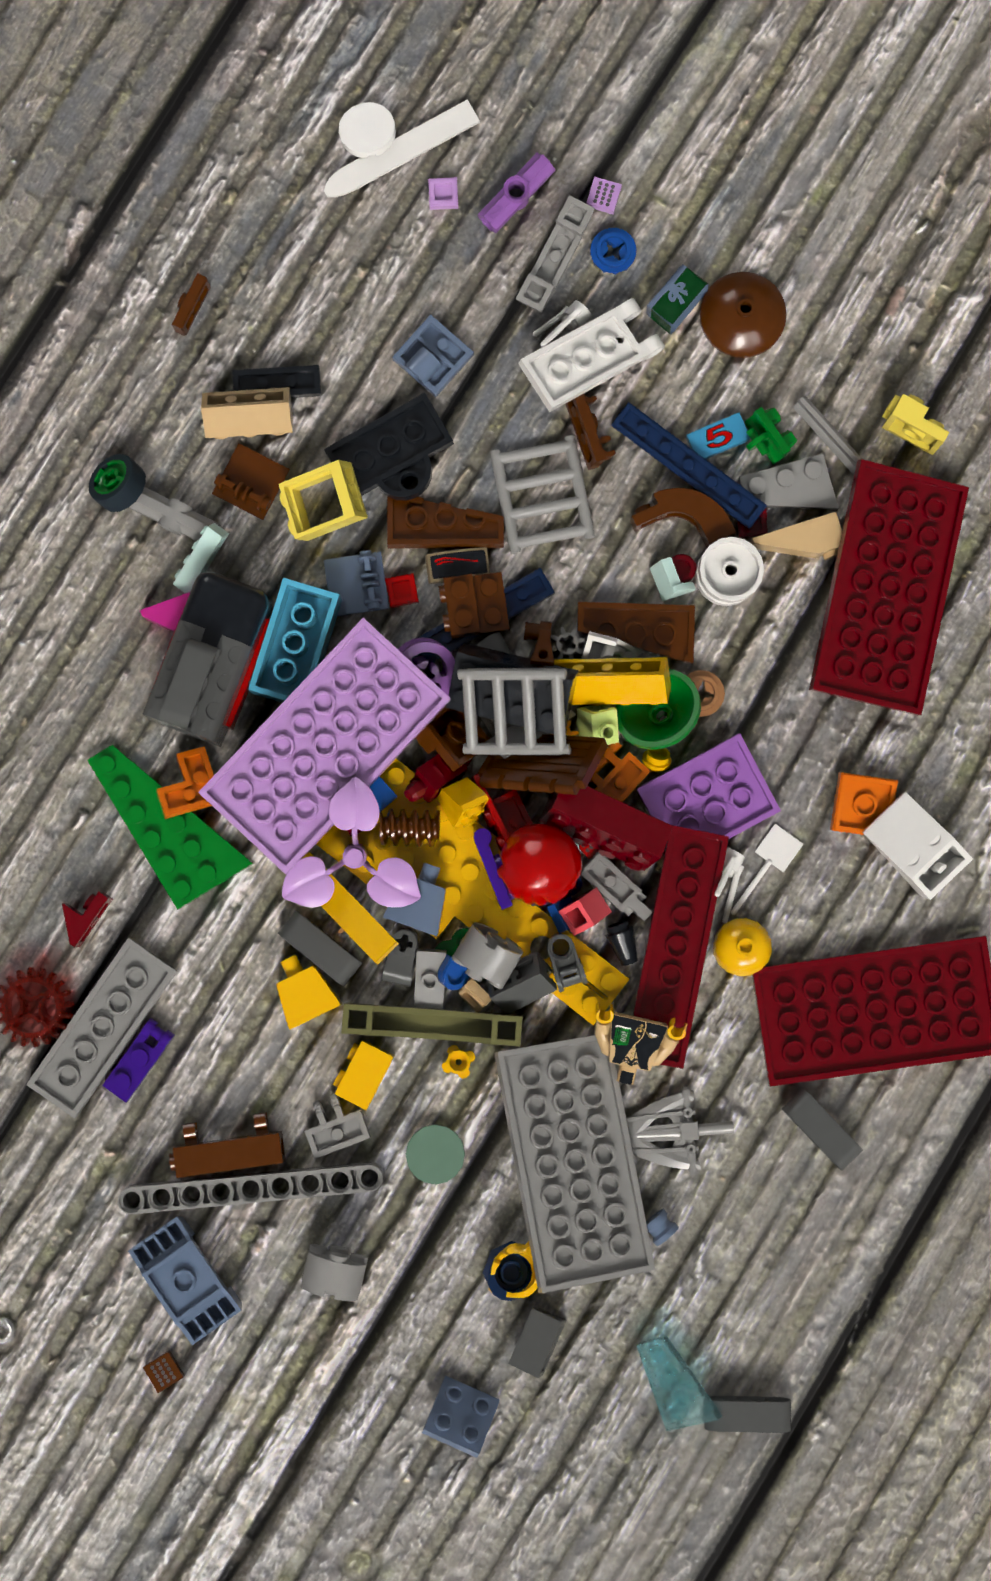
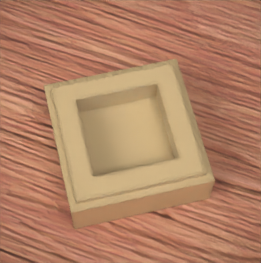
M473 978L458 991V994L475 1012H480L491 1001L489 994Z

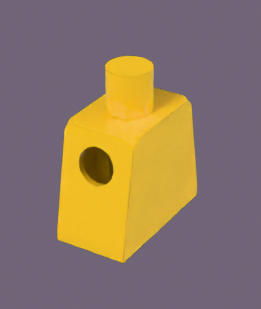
M297 955L280 962L288 978L276 983L289 1030L342 1005L340 998L316 965L303 970Z

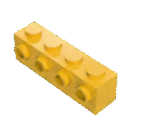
M668 657L554 660V665L579 671L572 705L668 704L671 690Z

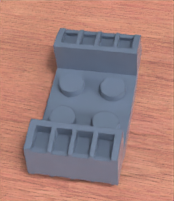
M177 1216L128 1250V1252L174 1323L181 1329L189 1342L194 1345L242 1311V1302L231 1285L229 1287L225 1286L192 1238L195 1233L183 1217Z

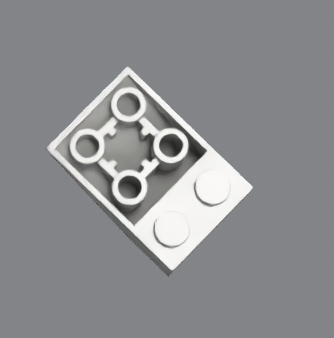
M903 792L862 832L920 896L929 900L973 860L956 839L906 792Z

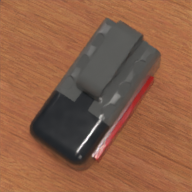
M206 571L198 575L173 633L142 715L170 729L218 747L222 746L228 729H234L248 695L249 684L272 615L273 605L264 591L213 571Z

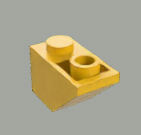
M468 777L441 789L437 797L453 828L463 825L465 828L476 823L479 820V815L484 812V807L489 800L487 794Z

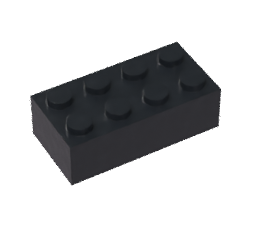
M464 643L456 654L448 695L451 700L446 708L464 712L462 680L458 679V669H566V680H563L566 727L579 671L558 665L530 664V658ZM474 680L476 715L494 720L492 680ZM504 680L506 723L524 727L521 680ZM533 680L536 730L554 734L551 680Z

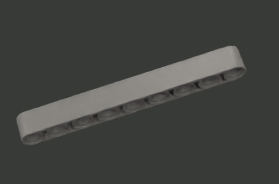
M375 1162L134 1184L125 1188L120 1193L118 1205L126 1214H141L372 1192L381 1186L384 1180V1171ZM367 1169L376 1171L378 1182L372 1185L365 1183L362 1173ZM337 1172L345 1173L349 1179L348 1185L345 1187L336 1186L333 1182V1175ZM306 1175H314L318 1179L319 1187L317 1189L309 1190L304 1186L303 1180ZM280 1177L288 1181L289 1190L287 1192L280 1193L275 1189L274 1181L276 1178ZM252 1180L257 1182L260 1188L258 1195L247 1194L244 1188L246 1181ZM224 1183L229 1187L230 1194L228 1198L217 1196L215 1192L217 1184ZM188 1186H194L199 1190L200 1198L198 1201H191L187 1198L186 1189ZM158 1189H165L169 1192V1203L162 1204L157 1200L156 1193ZM129 1192H136L140 1196L139 1206L134 1207L128 1203L127 1195Z

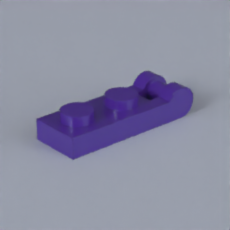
M480 828L474 833V841L501 910L513 906L511 900L515 899V897L508 893L506 884L498 877L497 869L503 863L499 854L494 856L489 846L492 839L491 833L485 828Z
M152 1018L144 1025L137 1038L102 1085L126 1103L131 1099L175 1037V1034L169 1030L165 1032L158 1027V1022ZM150 1035L159 1041L155 1048L146 1042Z

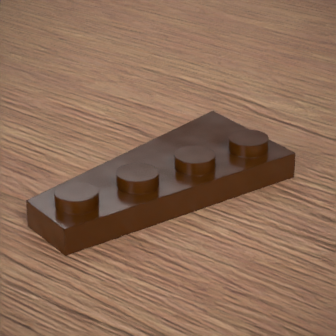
M387 496L388 549L504 548V516L469 508L466 510L452 507V504L440 502V504L423 500L421 497L410 500H395Z
M578 602V633L588 635L589 631L614 637L639 650L693 665L695 605Z

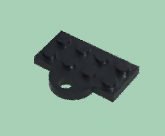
M423 393L328 446L324 451L330 462L342 460L352 463L361 496L379 487L385 495L392 499L410 500L421 495L431 482L432 465L430 457L452 446L454 442L427 395ZM413 476L418 479V484L414 489L409 490L402 486V482L406 477Z

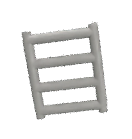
M573 434L565 436L563 441L502 453L500 450L490 451L511 554L520 552V548L580 536H584L585 539L595 537L579 454ZM562 452L567 454L568 469L507 481L504 464ZM572 480L575 492L574 497L514 509L512 507L510 492ZM578 508L580 525L518 536L515 520Z
M467 668L457 670L458 679L462 680L466 730V743L463 744V754H571L570 744H566L563 680H566L567 676L566 669ZM474 680H492L496 743H478ZM504 680H521L525 743H507ZM533 680H551L554 743H537Z

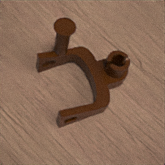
M540 621V624L525 622L524 640L537 641L530 664L554 666L551 645L552 622Z

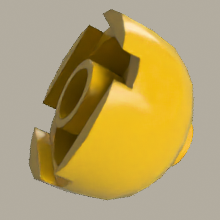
M737 918L724 923L716 932L713 942V955L718 965L727 973L736 976H751L762 970L769 962L772 953V942L767 930L759 922L748 918Z

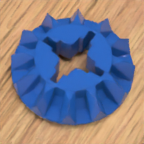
M608 228L599 232L594 237L590 248V255L594 266L600 268L603 273L608 272L615 275L619 272L627 271L636 257V244L632 236L619 228ZM607 243L612 248L621 246V249L618 251L619 260L613 255L605 257L608 253Z

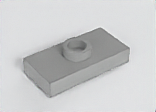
M417 948L414 1008L443 1010L445 986L438 979V970L446 957L447 950Z

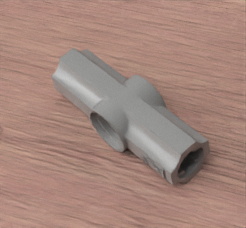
M145 487L137 501L130 507L132 510L158 522L157 524L164 529L180 536L183 534L195 541L200 540L202 536L200 533L206 525L209 526L216 523L218 526H221L219 523L194 512V509L174 498L168 499Z

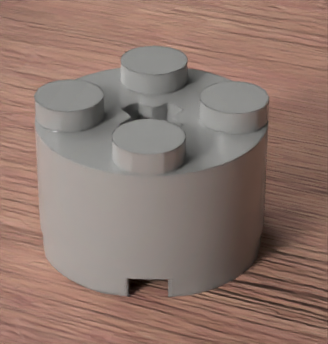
M474 922L453 954L452 960L463 967H467L465 973L474 980L481 981L482 978H485L494 987L503 989L521 959L523 950L508 937L504 940L498 936V931Z
M310 1244L301 1279V1288L322 1297L325 1294L335 1295L334 1299L356 1301L360 1294L368 1257L357 1253L347 1254L348 1249L339 1245H330L328 1250L325 1246Z

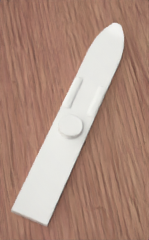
M468 99L395 138L391 147L383 154L375 156V154L368 155V158H358L340 168L327 181L324 189L325 195L335 198L349 194L479 124L480 120Z

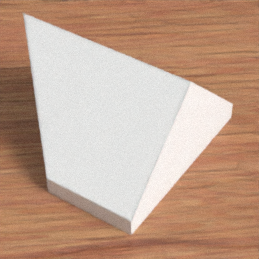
M589 631L582 659L637 658L643 651L620 639Z

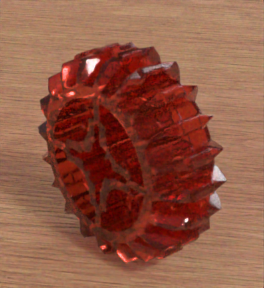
M29 967L27 969V977L22 970H17V980L12 976L6 977L10 987L0 985V991L4 993V996H0V1013L2 1014L0 1024H6L1 1033L6 1035L13 1031L10 1037L11 1042H16L21 1036V1046H27L30 1039L33 1047H39L41 1039L47 1045L51 1043L50 1034L56 1039L60 1037L61 1033L57 1027L64 1030L68 1027L63 1018H73V1013L65 1011L66 1007L74 1006V1002H65L64 997L70 996L72 992L71 990L63 992L60 990L66 984L65 980L54 983L57 973L51 972L46 978V969L40 968L36 976L34 967ZM35 982L45 986L47 990L34 996L22 986ZM15 994H17L16 998L20 1003V1009L13 1016L12 1001ZM52 997H54L56 1010L51 1021V1016L47 1012V1005L52 1000ZM41 1000L38 1003L39 1007H37L39 1009L38 1013H28V1007H31L28 1005L29 1002ZM32 1018L38 1024L41 1023L45 1028L41 1031L33 1032L22 1028L20 1024Z

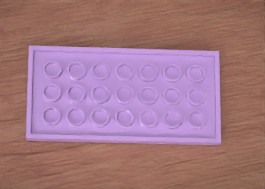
M362 618L198 793L287 875L296 863L334 825L329 816V804L333 796L353 777L361 779L370 787L450 702L451 698L369 622Z

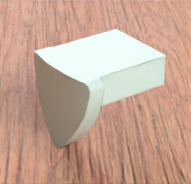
M671 557L662 559L650 567L662 601L696 590L693 582L681 584Z

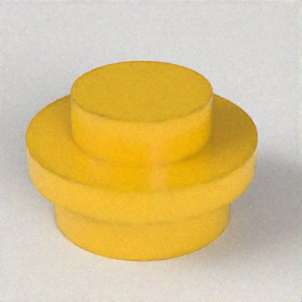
M666 748L647 749L642 756L643 764L655 772L667 770L672 761L670 752Z

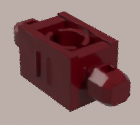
M437 754L416 769L417 772L409 781L410 784L406 787L404 796L411 802L423 798L427 803H430L438 797L441 789L462 779L472 759L453 772L441 756Z

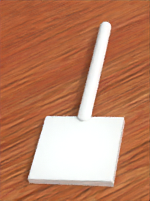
M774 824L755 851L766 862L735 904L731 914L735 915L771 864L784 872L803 846V843L777 824Z

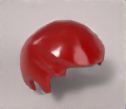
M530 824L519 828L508 837L501 852L503 865L497 869L498 877L505 882L508 893L517 899H521L527 905L535 903L538 906H543L548 902L552 904L557 903L568 894L569 890L576 886L577 879L582 872V858L577 844L563 830L547 824Z

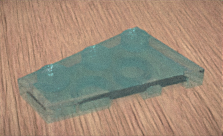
M667 1336L642 1341L636 1345L666 1431L717 1421L722 1417L718 1408Z

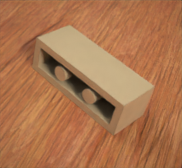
M289 387L202 393L201 413L205 438L225 439L227 437H254L265 434L279 436L293 433V412Z

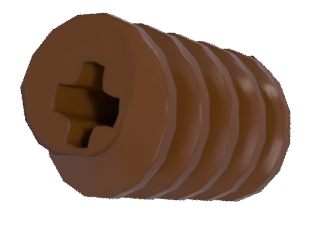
M389 809L386 817L383 816L382 810H380L379 839L381 845L386 846L390 837L393 846H398L401 838H403L405 846L409 847L413 838H415L417 847H421L425 839H427L429 847H434L436 840H439L440 810L436 811L434 818H431L429 810L424 811L422 818H419L416 809H413L410 818H407L405 809H401L398 817H395L393 809Z

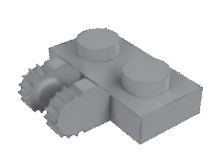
M332 1094L330 1095V1102L337 1118L327 1122L323 1104L320 1100L313 1102L320 1125L307 1129L304 1132L314 1159L371 1138L361 1109L345 1115L338 1096Z

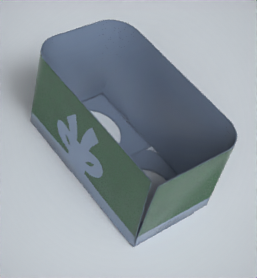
M683 264L648 303L646 313L665 331L672 334L704 297L709 284Z

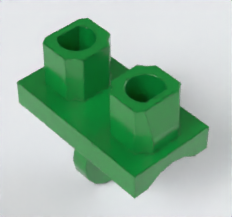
M760 407L744 422L749 429L746 433L752 440L746 445V448L749 452L757 448L761 455H767L774 465L791 451L790 448L797 442V439L789 430L782 434L779 433L775 426L781 421V416L774 407L767 410Z

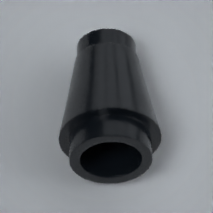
M628 920L619 921L607 926L605 937L620 961L621 966L637 962L633 926H629Z

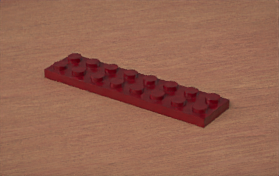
M672 825L673 829L666 844L633 1016L666 1023L668 1028L672 1018H676L674 1024L676 1028H682L685 1023L688 1024L685 1037L679 1040L674 1051L660 1064L683 1069L717 897L714 894L722 876L729 836Z

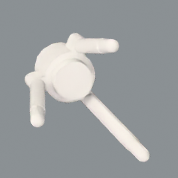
M575 300L569 307L565 306L560 313L535 330L533 336L537 337L561 320L562 322L540 343V346L544 347L565 327L573 331L586 324L592 315L584 304Z
M728 847L722 877L714 894L716 897H719L728 877L733 876L722 918L723 923L728 922L738 881L744 869L742 863L745 859L741 853Z

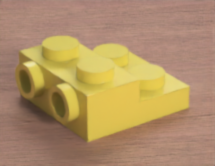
M895 394L882 415L886 419L882 428L933 455L944 443L949 432L937 420H926L924 418L929 407L923 405L924 401L911 394L908 396L902 394L901 397Z

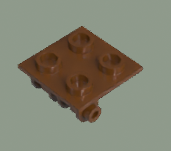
M238 443L222 474L219 473L214 481L216 486L212 495L264 520L280 490L279 483L284 482L290 469Z

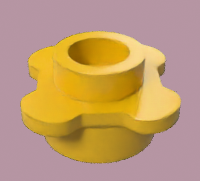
M451 1045L447 1050L448 1057L443 1062L442 1069L445 1073L452 1072L465 1079L470 1075L469 1067L471 1062L475 1060V1054L471 1050L463 1051L457 1045ZM457 1059L462 1061L460 1065L456 1064Z

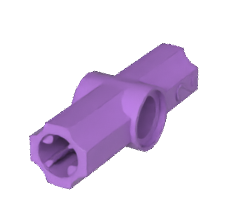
M537 152L515 176L508 178L504 183V187L478 213V218L482 221L483 225L490 231L497 233L518 210L526 207L529 198L555 172V168L543 154L541 155ZM517 188L522 190L524 194L520 197H513L509 192Z

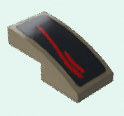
M487 547L451 550L425 555L429 584L444 583L443 578L467 574L475 576L490 573Z

